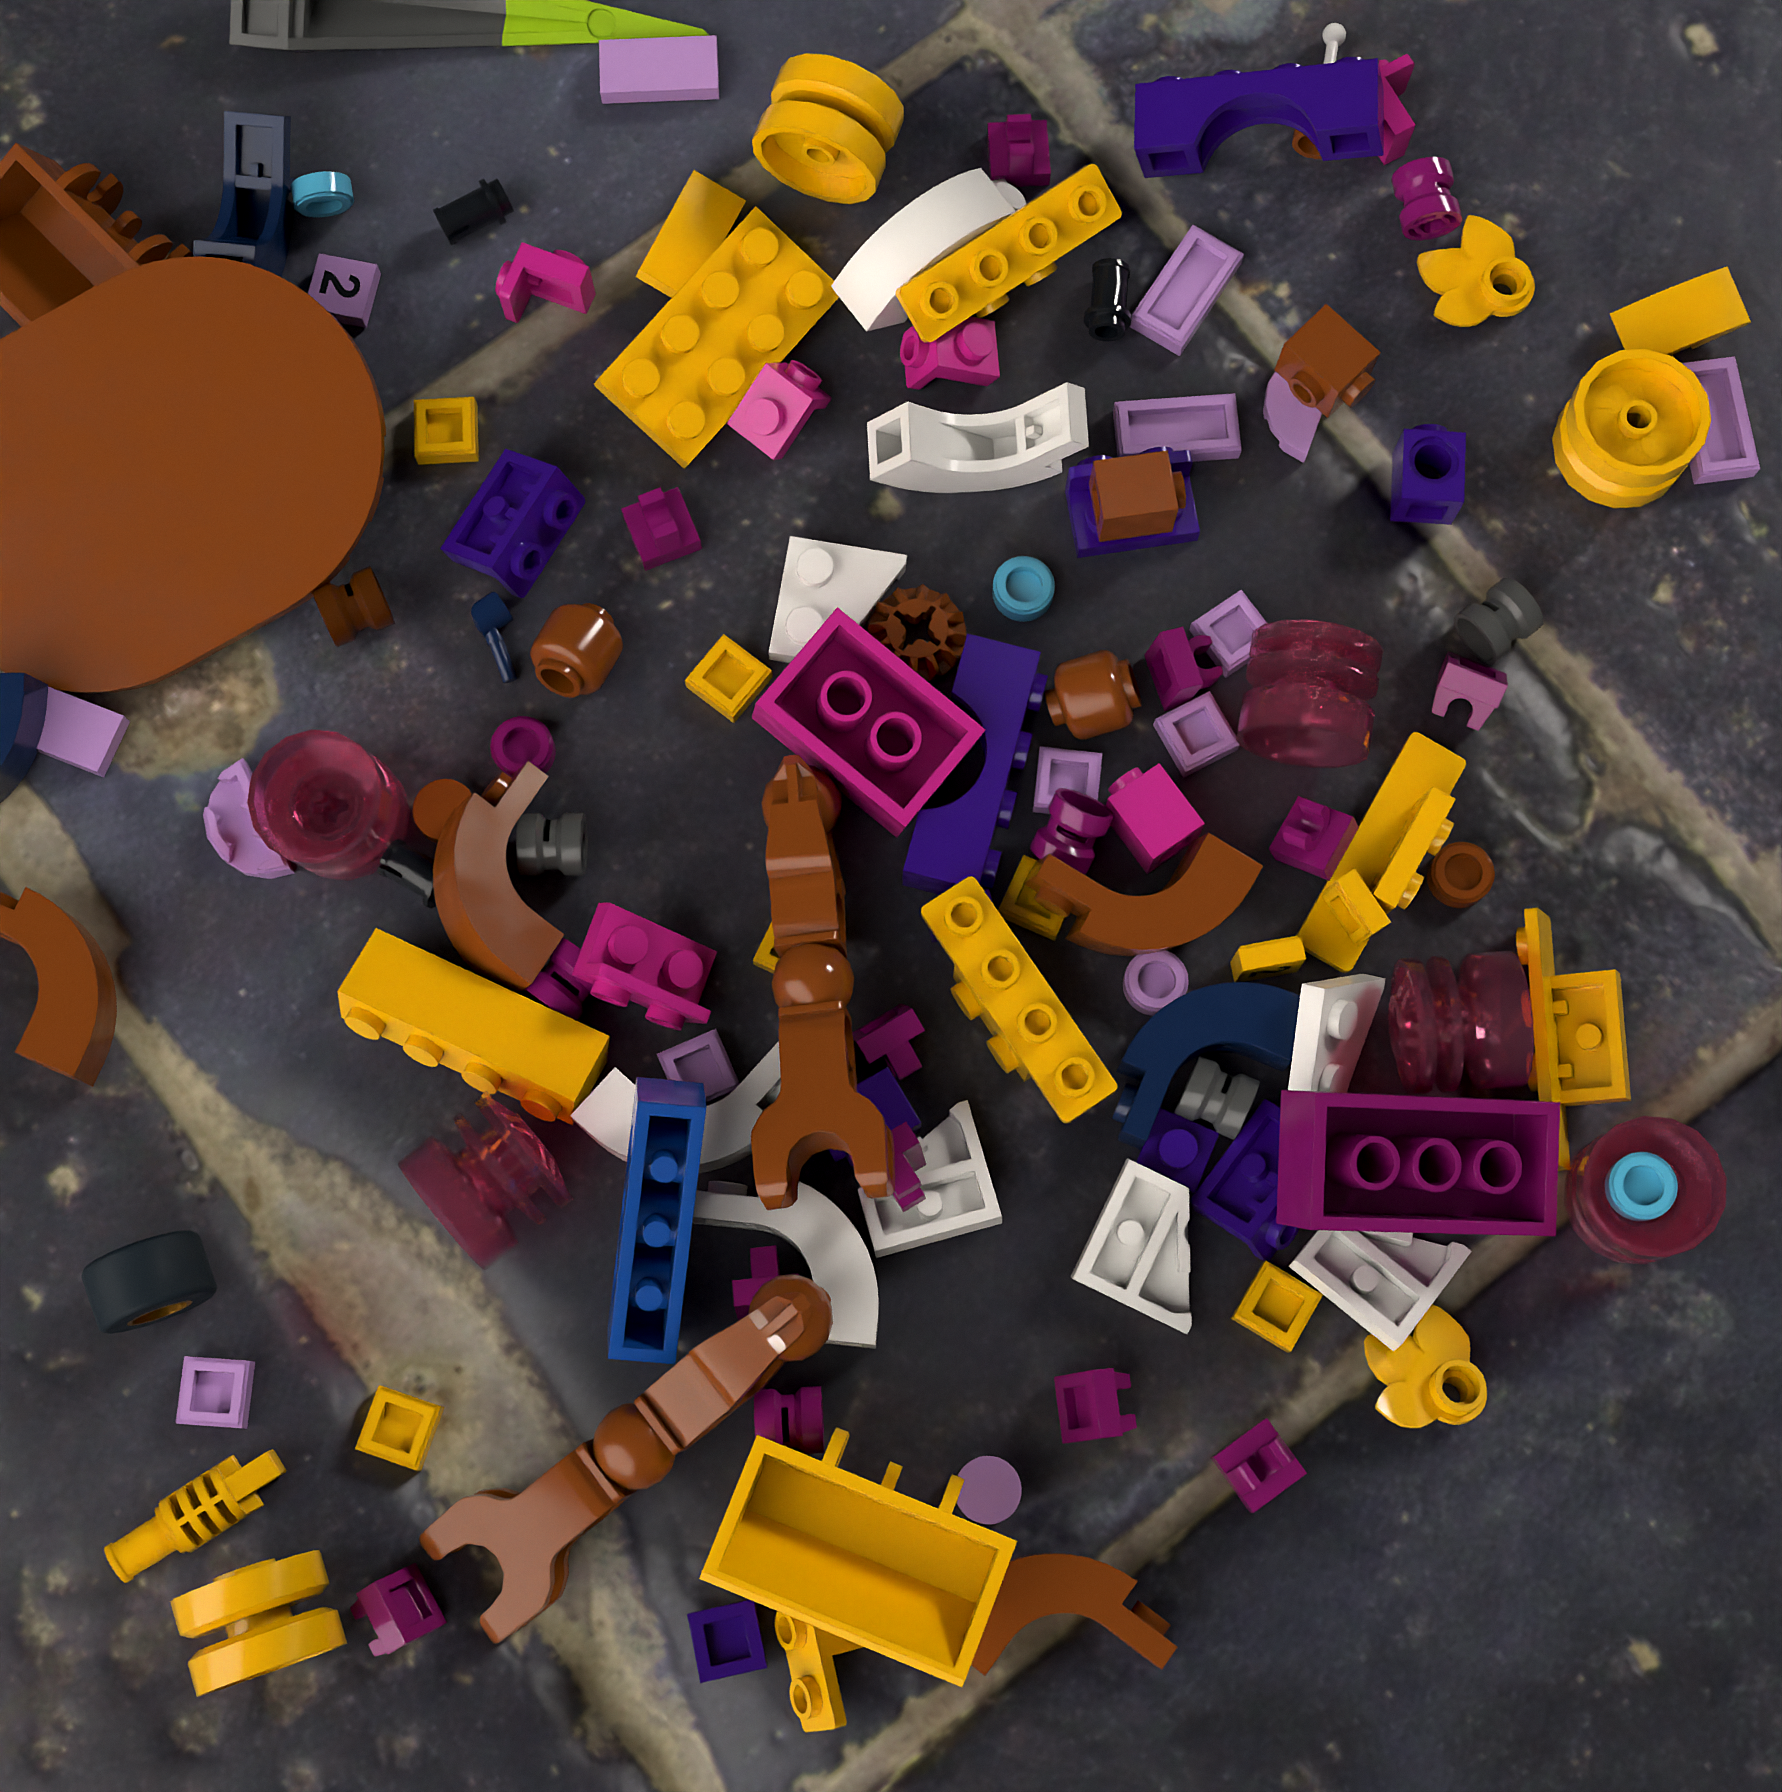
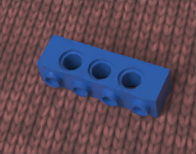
M636 1077L608 1319V1359L666 1364L676 1363L707 1108L703 1083Z

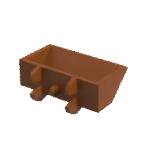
M15 143L0 161V306L21 327L115 275L146 263L163 260L167 256L173 243L165 235H153L140 243L133 239L142 226V220L133 211H125L116 221L110 216L118 207L123 196V185L112 173L98 183L96 188L89 193L101 174V171L94 164L83 163L65 171L56 161ZM182 243L166 259L193 257V253Z

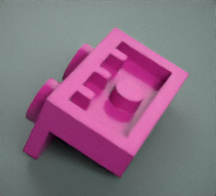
M610 902L598 903L572 975L593 984L590 994L594 997L622 1007H627L630 1000L648 1008L645 1015L647 1020L663 1027L680 1031L684 1023L707 1024L711 1011L699 1006L698 1003L717 951Z

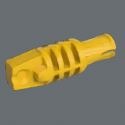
M272 1449L263 1453L243 1467H241L235 1455H231L160 1500L159 1506L155 1507L154 1517L116 1542L109 1543L104 1547L106 1558L116 1575L124 1583H128L134 1579V1576L174 1551L191 1553L264 1506L256 1491L287 1471L275 1450Z

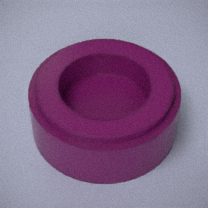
M517 716L504 721L495 730L491 739L490 750L492 758L499 771H503L509 776L527 761L546 774L555 760L556 748L550 731L541 721L532 717Z

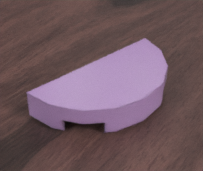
M1275 371L1266 388L1263 415L1268 421L1271 432L1279 440L1278 446L1282 451L1304 463L1322 413L1316 407L1310 408L1298 401L1292 394L1288 382Z
M241 758L221 772L218 777L220 781L210 795L208 807L204 808L203 818L207 839L227 864L247 876L273 879L294 874L251 769L244 758Z

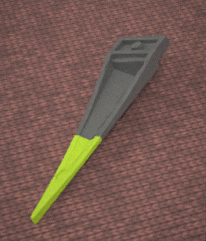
M231 0L229 44L295 53L594 44L599 43V40L710 35L701 28L587 0Z

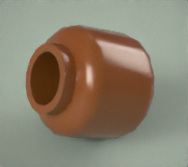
M591 603L582 605L563 604L551 612L533 642L530 655L536 668V676L546 688L558 695L574 698L579 695L592 694L602 688L621 655L623 642L620 632L614 625L613 618L600 606Z
M1100 650L1060 663L1054 673L1055 688L1045 690L1048 710L1054 725L1059 726L1066 723L1071 734L1081 740L1126 728L1133 721L1134 709L1142 706L1139 687L1129 660L1119 661L1117 656L1108 650Z

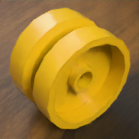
M805 53L790 57L779 71L771 91L772 104L762 114L752 138L754 155L763 168L779 181L805 195L827 202L843 204L867 201L876 192L886 167V153L894 146L904 120V106L893 89L878 76L855 63L822 54Z
M1631 349L1615 352L1597 361L1580 380L1571 399L1561 411L1552 437L1555 463L1568 485L1589 501L1614 509L1641 507L1662 497L1705 444L1711 423L1708 395L1695 373L1673 356L1650 349Z
M313 1550L278 1561L272 1558L236 1569L212 1579L213 1583L192 1590L170 1601L180 1636L193 1639L226 1630L228 1637L226 1640L198 1650L187 1662L197 1697L279 1670L347 1644L338 1610L321 1607L295 1616L291 1612V1606L320 1595L329 1585L320 1550Z

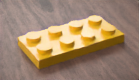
M755 206L594 383V386L685 469L727 423L765 363H780L839 298L831 287L834 280Z

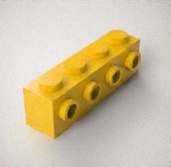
M375 928L337 991L341 1018L357 1034L372 1040H378L382 1036L403 1046L405 1053L415 1061L430 1067H436L440 1063L461 1073L464 1081L473 1088L487 1094H495L498 1090L519 1100L521 1106L528 1113L544 1121L552 1122L558 1118L573 1125L575 1121L570 1115L589 1096L607 1063L609 1035Z

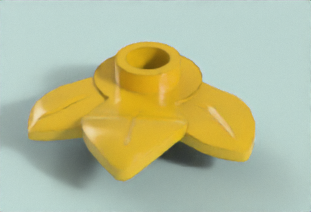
M1467 216L1462 229L1461 248L1432 250L1421 253L1417 258V266L1424 283L1433 292L1442 295L1435 307L1434 316L1453 326H1476L1491 315L1499 317L1514 316L1522 312L1529 305L1534 295V278L1529 267L1520 259L1515 258L1514 243L1511 236L1496 224L1482 217ZM1493 285H1506L1510 288L1512 295L1499 293L1493 288Z
M1432 1304L1415 1326L1413 1336L1409 1335L1395 1351H1392L1372 1334L1365 1337L1364 1349L1369 1368L1378 1380L1388 1386L1378 1397L1375 1409L1389 1421L1406 1428H1422L1436 1419L1451 1425H1461L1472 1421L1484 1409L1487 1401L1486 1381L1481 1371L1474 1364L1470 1363L1469 1337L1462 1326L1440 1307ZM1443 1383L1452 1384L1457 1388L1460 1394L1459 1403L1451 1401L1445 1395L1442 1389Z

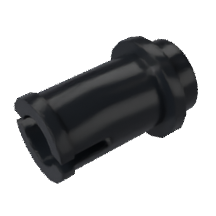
M483 178L478 181L479 188L440 208L433 209L451 245L497 220L500 225L506 223L505 216L514 212L498 179L487 183Z
M1106 258L1098 260L1092 265L1091 307L1084 312L1083 322L1089 328L1091 337L1109 342L1119 340L1125 335V330L1131 326L1132 315L1126 309L1130 266L1122 260Z
M399 838L394 840L380 859L382 865L378 867V873L422 896L423 904L433 909L437 906L433 888L434 860L407 845L405 841Z

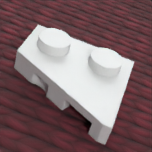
M790 536L769 647V660L790 663L837 607L863 627L874 613L877 602L880 601L896 579L899 581L905 573L907 555Z
M1357 974L1302 984L1288 1090L1347 1092L1383 993L1385 978Z
M968 1100L958 1102L949 1110V1116L923 1139L920 1136L917 1138L920 1142L926 1165L915 1171L921 1181L922 1186L920 1188L925 1194V1200L903 1212L892 1195L890 1197L871 1199L866 1196L862 1187L858 1189L876 1258L1002 1224L1001 1211Z
M1127 1158L1071 1274V1278L1188 1334L1192 1326V1317L1189 1311V1272H1191L1190 1245L1188 1244V1221L1190 1220L1189 1188Z
M1317 1230L1289 1267L1388 1348L1395 1351L1403 1344L1472 1251L1459 1243L1451 1242L1448 1246L1413 1238V1233Z

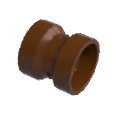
M371 566L354 572L348 584L337 586L329 582L312 592L323 621L337 647L354 641L358 632L366 627L379 631L395 624L390 607Z

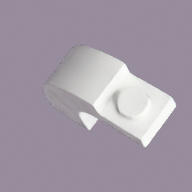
M981 168L952 177L920 195L884 223L854 254L831 287L866 331L904 323L908 316L896 297L897 288L1026 205L1025 198L1017 188L1008 184L1005 179L991 181Z
M1068 382L1019 406L999 412L974 415L951 414L906 402L867 422L870 480L889 486L922 492L994 491L1034 483L1062 473L1061 459L1089 447L1085 388Z
M779 1041L728 1096L706 1106L699 1173L723 1168L752 1154L751 1131L765 1107L769 1103L775 1102L781 1089ZM614 1067L570 1116L598 1144L627 1162L636 1085Z
M710 1181L708 1192L696 1190L693 1215L694 1224L769 1232L785 1239L801 1253L811 1270L813 1282L822 1287L831 1298L833 1325L826 1343L876 1349L879 1323V1295L874 1265L860 1233L836 1204L816 1189L800 1181L798 1183V1199L793 1206L775 1210H767L759 1195L758 1197L747 1196L748 1186L743 1184Z

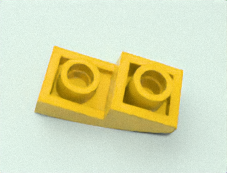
M693 170L635 277L672 298L726 239L746 200Z
M1727 266L1660 291L1610 313L1611 320L1624 350L1650 349L1670 356L1689 347L1692 349L1697 348L1751 323Z

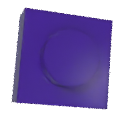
M1159 1108L1147 1141L1141 1148L1136 1163L1188 1187L1189 1195L1192 1196L1196 1192L1219 1133Z
M748 1599L687 1614L700 1683L768 1668L756 1602Z

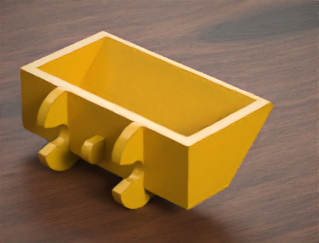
M836 1427L822 1461L757 1435L699 1579L959 1687H963L1017 1541L952 1514L965 1480L961 1477L951 1475L938 1508H935L894 1491L903 1466L890 1461L881 1485L838 1468L850 1436L848 1431Z

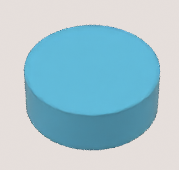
M314 172L298 177L291 183L294 209L304 216L328 217L338 215L347 211L354 203L351 179L339 172Z
M1029 556L1011 558L998 568L994 576L992 588L994 603L997 609L1009 619L1020 622L1035 620L1042 616L1052 603L1055 590L1054 577L1050 569L1036 558Z
M1635 1152L1626 1155L1616 1161L1606 1175L1605 1194L1609 1204L1618 1214L1629 1220L1648 1221L1659 1217L1671 1208L1677 1196L1678 1183L1673 1169L1664 1159L1652 1153Z

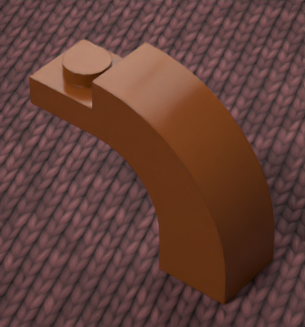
M529 761L511 776L501 771L491 781L481 797L474 792L452 811L440 834L433 864L435 902L443 927L454 948L477 975L516 993H519L533 983L564 936L561 931L524 903L514 889L507 871L506 848L510 833L548 778L544 772Z
M1207 833L1191 842L1171 879L1160 891L1152 895L1128 896L1111 891L1051 854H1047L1035 862L1023 884L1037 892L1034 900L1048 911L1061 917H1068L1070 913L1077 916L1065 939L1095 952L1117 956H1136L1175 948L1208 933L1220 925L1244 900L1263 865L1214 835Z
M25 887L18 901L0 892V938L20 945L25 949L36 968L39 983L38 1000L34 1013L15 1053L38 1065L93 1087L111 1048L117 1017L115 984L106 957L96 940L82 924L40 893Z
M1037 1553L1010 1560L971 1666L986 1676L1015 1634L1030 1622L1057 1613H1073L1095 1620L1161 1670L1171 1658L1177 1646L1164 1637L1171 1625L1138 1600L1131 1610L1122 1605L1138 1582L1123 1571L1088 1557L1068 1553Z

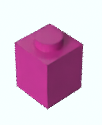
M1160 763L1144 774L1138 767L1134 768L1117 779L1108 788L1111 796L1107 799L1105 806L1114 815L1110 825L1146 874L1162 865L1188 847L1192 841L1199 838L1205 823Z

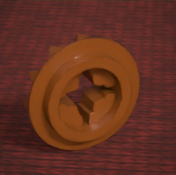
M924 584L917 588L904 590L897 587L892 595L882 602H877L868 624L869 634L926 681L943 676L957 664L961 658L967 636L963 612L958 610L947 593L940 594L928 589ZM931 615L928 635L933 639V643L917 639L912 645L908 644L904 651H902L906 639V629L901 624V621L904 623L908 621L916 625L922 619L926 620Z

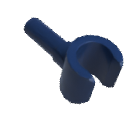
M491 592L474 603L471 608V615L476 628L491 648L501 679L505 684L517 680L518 677L505 641L498 630L514 619L498 594Z

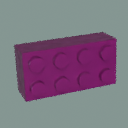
M1281 1090L1276 1223L1308 1230L1556 1236L1560 1102Z

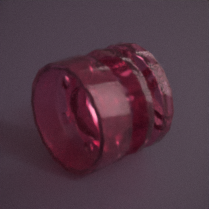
M1282 620L1267 623L1255 629L1252 633L1249 651L1252 659L1248 661L1245 677L1254 688L1243 693L1236 741L1245 750L1259 757L1289 765L1310 768H1338L1356 765L1367 760L1370 752L1375 712L1366 701L1376 696L1379 686V678L1376 674L1379 673L1382 664L1384 649L1376 639L1360 630L1336 623L1314 620Z
M313 729L285 737L264 754L251 776L247 799L253 828L269 849L321 878L344 881L367 876L378 870V867L382 865L380 859L388 846L398 838L404 840L410 812L404 786L389 766L373 756L360 744L338 732ZM340 801H343L349 805L348 811L338 813L336 824L328 819L329 813L339 811Z
M1511 951L1469 953L1462 959L1457 981L1449 961L1442 955L1432 956L1427 961L1425 968L1423 963L1416 957L1400 958L1395 963L1391 978L1388 1009L1389 1035L1398 1073L1403 1087L1409 1095L1428 1094L1432 1091L1434 1082L1442 1093H1453L1459 1087L1463 1065H1465L1472 1085L1478 1091L1521 1088L1527 1084L1532 1070L1534 1051L1533 1015L1525 972L1516 954Z
M487 1091L474 1100L478 1109L491 1124L485 1131L480 1134L461 1112L453 1117L455 1126L466 1144L459 1152L455 1154L442 1141L431 1135L397 1162L409 1183L465 1252L485 1271L519 1244L517 1234L506 1216L517 1207L529 1219L540 1226L548 1220L545 1213L531 1196L540 1187L545 1190L561 1209L574 1199L566 1188L558 1167V1161L518 1113L512 1112L497 1102Z
M1641 1116L1613 1126L1593 1139L1576 1154L1565 1177L1564 1206L1573 1230L1592 1251L1616 1263L1645 1265L1694 1249L1715 1230L1726 1207L1727 1178L1717 1152L1697 1130L1672 1118ZM1635 1152H1648L1664 1159L1673 1169L1678 1183L1677 1196L1671 1208L1663 1215L1648 1221H1633L1624 1218L1611 1207L1605 1194V1179L1609 1169L1619 1159Z

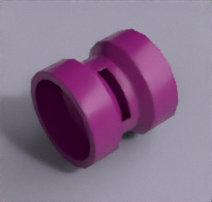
M1443 157L1420 158L1404 164L1393 173L1391 180L1395 197L1403 202V209L1399 218L1404 237L1419 241L1434 239L1454 231L1461 224L1463 219L1458 199L1451 196L1449 191L1454 184L1452 167L1449 160Z
M1059 788L1055 791L1048 806L1051 817L1047 825L1037 829L1030 844V849L1040 859L1047 854H1051L1085 875L1095 858L1093 845L1098 837H1102L1107 833L1114 815L1105 805L1088 795L1071 789Z
M562 938L551 954L549 964L542 972H539L533 983L523 989V991L535 1002L577 1021L584 1013L583 1002L590 995L593 984L572 975L581 949L567 939ZM554 974V975H555L558 979H560L564 984H566V985H567L568 987H570L572 990H574L575 992H577L578 995L575 996V995H574L570 990H568L565 986H563L561 983H559L557 980H555L553 977H551V975Z
M821 1386L801 1387L795 1394L781 1395L775 1389H762L754 1396L755 1438L759 1435L788 1448H798L803 1454L824 1453ZM783 1408H788L789 1435H784Z

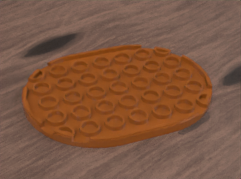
M203 256L175 257L146 263L115 275L0 339L1 671L5 673H26L48 684V687L67 692L116 693L145 687L186 670L286 615L313 597L312 592L331 582L350 560L349 555L358 544L368 523L372 522L380 500L384 482L382 475L386 425L377 386L365 358L352 337L319 302L293 283L270 271L248 263Z

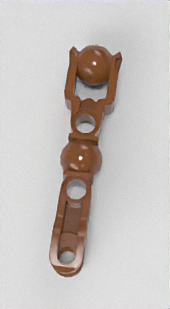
M799 755L783 757L776 774L766 784L762 799V813L765 823L769 827L765 861L769 877L774 947L780 957L774 970L772 991L775 1002L780 1007L778 1009L781 1089L775 1102L762 1112L751 1131L756 1191L767 1210L793 1206L798 1199V1183L802 1166L812 1155L827 1149L845 1151L852 1157L855 1178L864 1189V1193L868 1198L890 1197L895 1191L893 1134L877 1107L868 1098L857 1092L852 1021L846 1008L850 1003L854 986L851 964L846 959L844 900L846 889L832 829L838 823L842 798L835 781L816 766L807 765Z
M796 1274L778 1275L763 1283L752 1297L747 1316L689 1351V1354L638 1396L634 1403L622 1404L609 1411L598 1424L593 1439L580 1444L524 1491L517 1492L508 1488H490L478 1491L474 1495L466 1496L452 1505L420 1535L419 1543L434 1561L441 1560L450 1553L460 1551L467 1544L484 1546L497 1556L504 1573L502 1592L490 1608L480 1617V1625L492 1643H499L516 1633L563 1595L569 1575L568 1557L572 1546L582 1536L619 1507L638 1489H647L661 1482L672 1469L676 1454L690 1448L745 1402L754 1397L786 1362L803 1361L821 1349L828 1340L833 1325L831 1298L822 1287H819L811 1279Z

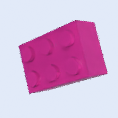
M838 607L755 703L752 714L754 721L794 754L799 755L805 763L816 766L827 773L838 785L840 792L896 838H898L986 730Z

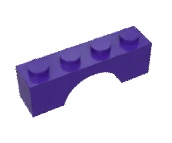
M1345 57L1334 63L1308 66L1286 63L1271 70L1252 72L1223 70L1213 76L1186 79L1177 76H1165L1154 82L1135 84L1134 151L1144 178L1203 173L1212 154L1222 142L1244 128L1259 124H1281L1300 131L1315 145L1322 161L1384 155V89L1378 58L1364 60L1359 57Z
M967 633L952 688L951 701L986 729L979 738L985 765L974 786L962 797L941 807L919 810L903 868V886L941 895L965 878L972 876L976 878L980 886L993 888L1002 854L1001 851L991 849L996 826L1005 829L1009 828L1017 792L1006 790L1012 768L1020 770L1025 768L1033 734L1022 731L1027 709L1040 711L1048 680V675L1037 673L1041 652Z

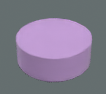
M1166 950L1136 955L1129 963L1123 977L1124 995L1134 1009L1143 1014L1153 1016L1161 1008L1186 994L1189 982L1188 973L1182 961Z
M994 1456L978 1457L963 1466L957 1475L965 1480L956 1503L961 1512L972 1521L980 1524L1000 1523L1009 1518L1017 1509L1022 1494L1021 1482L1015 1469L1005 1460Z

